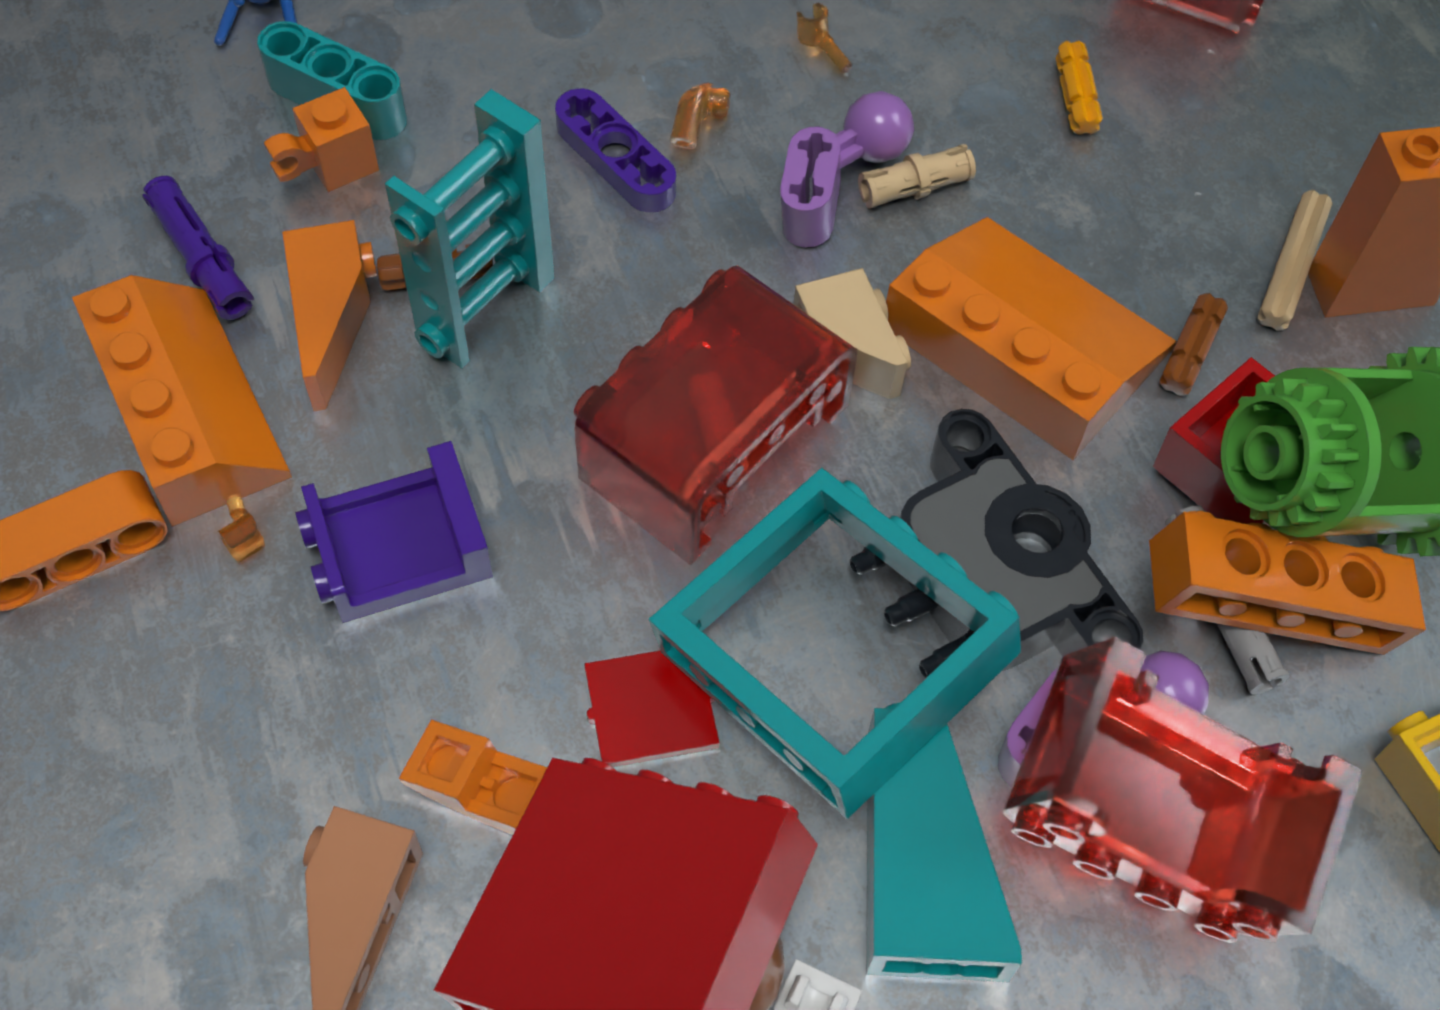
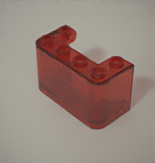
M736 265L726 271L719 269L707 280L701 294L687 307H678L668 315L660 331L643 347L641 345L633 347L624 356L618 370L601 386L594 385L590 387L579 398L574 408V416L577 417L574 431L578 478L685 562L692 565L711 545L712 538L703 532L706 524L710 523L718 512L725 517L733 509L734 492L804 422L814 427L822 418L831 424L849 406L858 355L857 348L742 267Z
M1116 637L1066 654L1060 661L1003 808L1004 815L1014 822L1011 828L1012 833L1037 846L1046 848L1053 847V844L1074 854L1073 864L1091 875L1108 880H1113L1116 876L1136 887L1134 896L1148 905L1166 911H1176L1177 908L1197 918L1194 925L1197 930L1215 939L1236 943L1240 934L1267 942H1277L1279 935L1312 934L1363 770L1333 754L1324 756L1320 768L1306 766L1303 762L1291 757L1294 748L1283 742L1261 746L1155 689L1160 676L1149 670L1140 672L1147 654Z

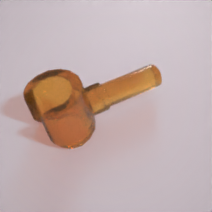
M820 3L813 4V19L805 18L798 11L797 38L799 42L806 46H819L841 73L848 72L852 68V63L835 44L834 39L829 34L828 9L826 6Z
M233 494L226 499L229 515L233 522L218 530L217 533L235 561L240 563L265 547V541L257 529L253 516L245 509L241 495Z

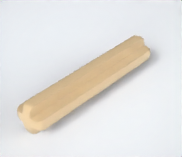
M1315 190L1303 193L1257 316L1262 326H1271L1276 331H1281L1288 327L1290 320L1293 318L1333 204L1328 194H1318Z

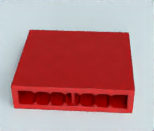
M552 757L434 991L457 1010H749L818 844L799 821L798 811L789 803L773 796L760 795L754 801L735 797L727 790L708 782H698L696 787L693 788L674 784L667 777L650 770H639L637 775L618 772L610 765L594 758H584L582 763H576Z

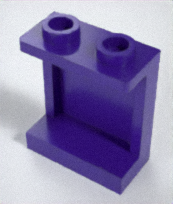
M452 441L427 448L431 468L323 499L318 497L314 483L301 486L307 509L295 512L306 549L318 546L323 562L310 566L321 603L324 604L334 600L342 623L493 578L488 547Z

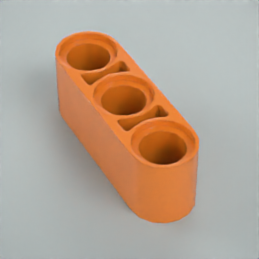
M133 470L110 473L0 520V612L10 611L143 554L162 542L168 532L167 525L145 477L140 472Z

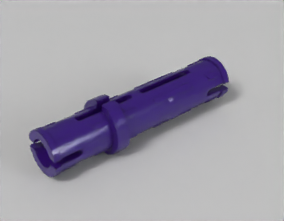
M159 176L150 180L144 186L143 190L147 194H142V198L157 216L167 235L185 259V270L193 284L202 287L206 291L221 318L233 320L245 315L252 308L253 304L251 301H254V297L234 271V259L227 248L214 241L192 205L183 195L180 186L171 176Z

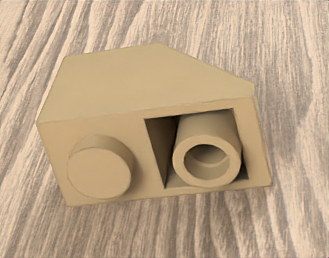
M863 268L796 285L792 323L811 366L887 399L901 396L905 372L911 367L910 352L905 339L901 335H894L888 322V307L885 297L880 289H872Z

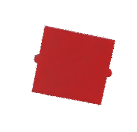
M660 650L584 663L592 706L587 710V721L595 725L602 762L614 768L719 749L720 743L711 706L714 700L665 657Z

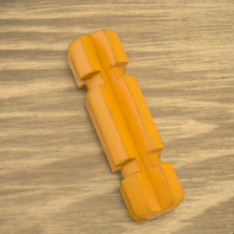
M1066 40L1058 46L1059 52L1055 58L1058 71L1062 74L1059 77L1066 108L1071 113L1068 115L1070 127L1077 135L1086 132L1092 135L1099 130V123L1102 121L1103 116L1100 104L1096 101L1098 95L1091 65L1087 62L1089 60L1087 47L1080 40L1072 43Z

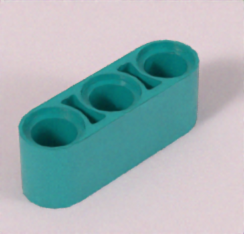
M279 21L270 24L260 32L257 45L268 84L275 93L301 105L345 87L369 123L374 140H388L403 132L407 125L406 109L400 78L391 67L290 21Z

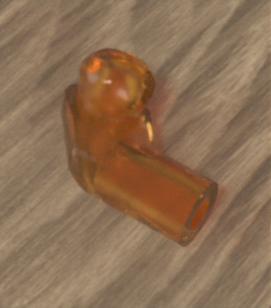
M702 83L684 92L678 102L670 143L682 149H695L702 121L707 119L708 115L721 119L728 114L731 98L730 92L722 87L713 88V83Z

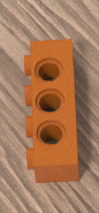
M1184 511L1149 540L1155 612L1381 655L1387 654L1426 630L1415 563L1412 558L1384 553L1378 547H1354L1330 542L1326 537L1290 536L1277 530H1272L1269 525L1263 523H1238L1215 518L1214 515L1205 511Z

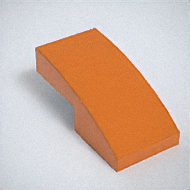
M430 720L398 779L403 785L443 806L513 835L547 767L499 752L489 738Z

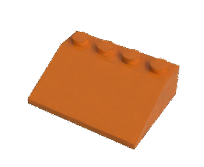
M985 217L926 248L889 284L886 299L888 322L895 336L901 335L907 345L1073 461L1174 349L1177 343L1175 339L989 217Z

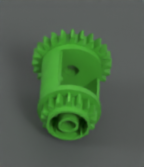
M1408 347L1407 353L1387 354V366H1370L1368 369L1294 368L1279 373L1268 382L1256 384L1255 396L1241 397L1238 400L1239 406L1228 419L1222 438L1221 462L1223 473L1229 488L1235 495L1234 500L1236 503H1243L1248 506L1252 519L1264 520L1272 528L1290 536L1324 537L1378 534L1377 543L1379 545H1397V553L1399 554L1419 553L1420 557L1440 556V347Z

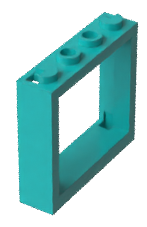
M822 467L648 619L661 653L846 819L853 815L1021 653L1019 616L1014 606L1003 595L996 591L986 593L968 579L964 569L954 558L944 552L936 555L918 541L915 532L905 521L894 515L889 518L871 505L866 494L856 484L848 480L842 483ZM829 519L975 632L845 756L703 633L710 624Z

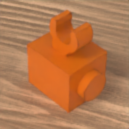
M345 87L292 108L299 136H294L290 133H280L268 138L264 142L265 148L273 159L270 162V166L280 182L295 179L306 170L313 168L327 192H330L379 171L370 125Z

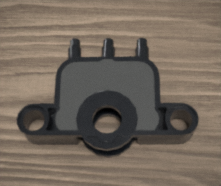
M957 409L949 412L942 418L938 426L930 457V468L938 482L918 491L910 497L901 511L900 518L912 528L919 542L936 555L940 552L950 555L961 565L969 580L986 593L989 591L998 592L1014 606L1020 622L1021 653L1002 671L1011 669L1055 646L1067 663H1084L1095 668L1104 679L1125 677L1144 642L1143 630L1134 614L1087 552L1091 545V525L1082 507L1067 493L1049 485L1036 484L990 420L982 413L972 409ZM953 446L964 447L966 449H969L970 452L960 451L958 449H955ZM1016 539H1032L1039 542L1048 552L1039 553L1027 550ZM864 547L862 552L853 555L850 559V566L854 573L862 575L870 570H878L888 565L866 547ZM908 581L914 591L898 598L896 603L886 607L884 617L889 625L897 626L905 621L911 622L928 612L931 614L950 643L934 650L931 656L920 661V672L927 678L975 632ZM1099 641L1110 644L1117 651L1118 655L1107 654L1101 651L1094 642Z

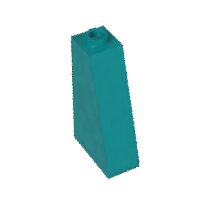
M899 703L888 705L886 708H874L868 733ZM946 724L867 800L866 975L1010 982L1022 964V949L948 724Z

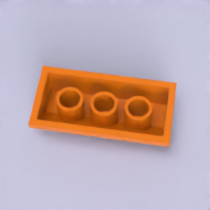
M130 275L72 297L151 486L172 527L292 478L290 470L213 306L203 289Z

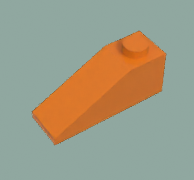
M354 220L282 231L302 375L314 412L326 410L371 303L367 279L378 277L371 242H359Z

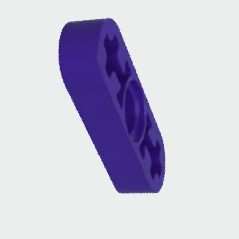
M578 88L569 90L558 98L555 104L557 132L560 137L633 208L641 212L656 213L667 209L674 202L676 197V170L673 164L598 93L589 89ZM590 116L591 124L585 118ZM610 143H622L630 148V151L621 157H609L600 150ZM641 177L647 182L646 184H644V185H642V186H641ZM658 182H660V183H661L660 186L656 187V186L654 185V184H657Z

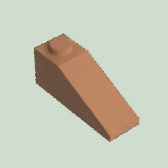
M334 806L325 827L317 826L310 835L304 851L303 865L307 868L305 871L312 1010L361 1009L423 856L414 830Z

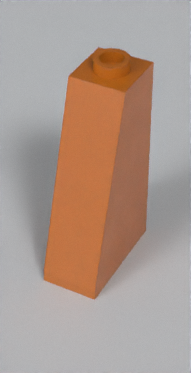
M1440 126L1379 133L1321 243L1308 273L1325 318L1434 306L1440 296Z

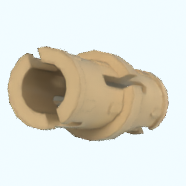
M961 144L931 155L922 156L920 153L906 155L903 158V162L881 169L862 172L858 175V187L863 203L866 202V207L871 209L890 201L913 196L915 199L925 198L930 195L931 190L953 183L972 180L976 174V165L972 151L970 149L967 150L968 146L966 144Z

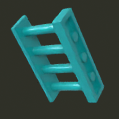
M492 89L474 103L479 144L428 191L421 194L395 176H392L385 183L391 212L390 222L396 235L416 330L414 332L415 338L427 353L435 358L444 356L461 369L470 362L464 326L511 281H522L540 293L555 279L541 120ZM484 176L485 186L446 221L445 211ZM489 218L490 226L453 260L452 252ZM494 257L495 264L459 297L458 290Z

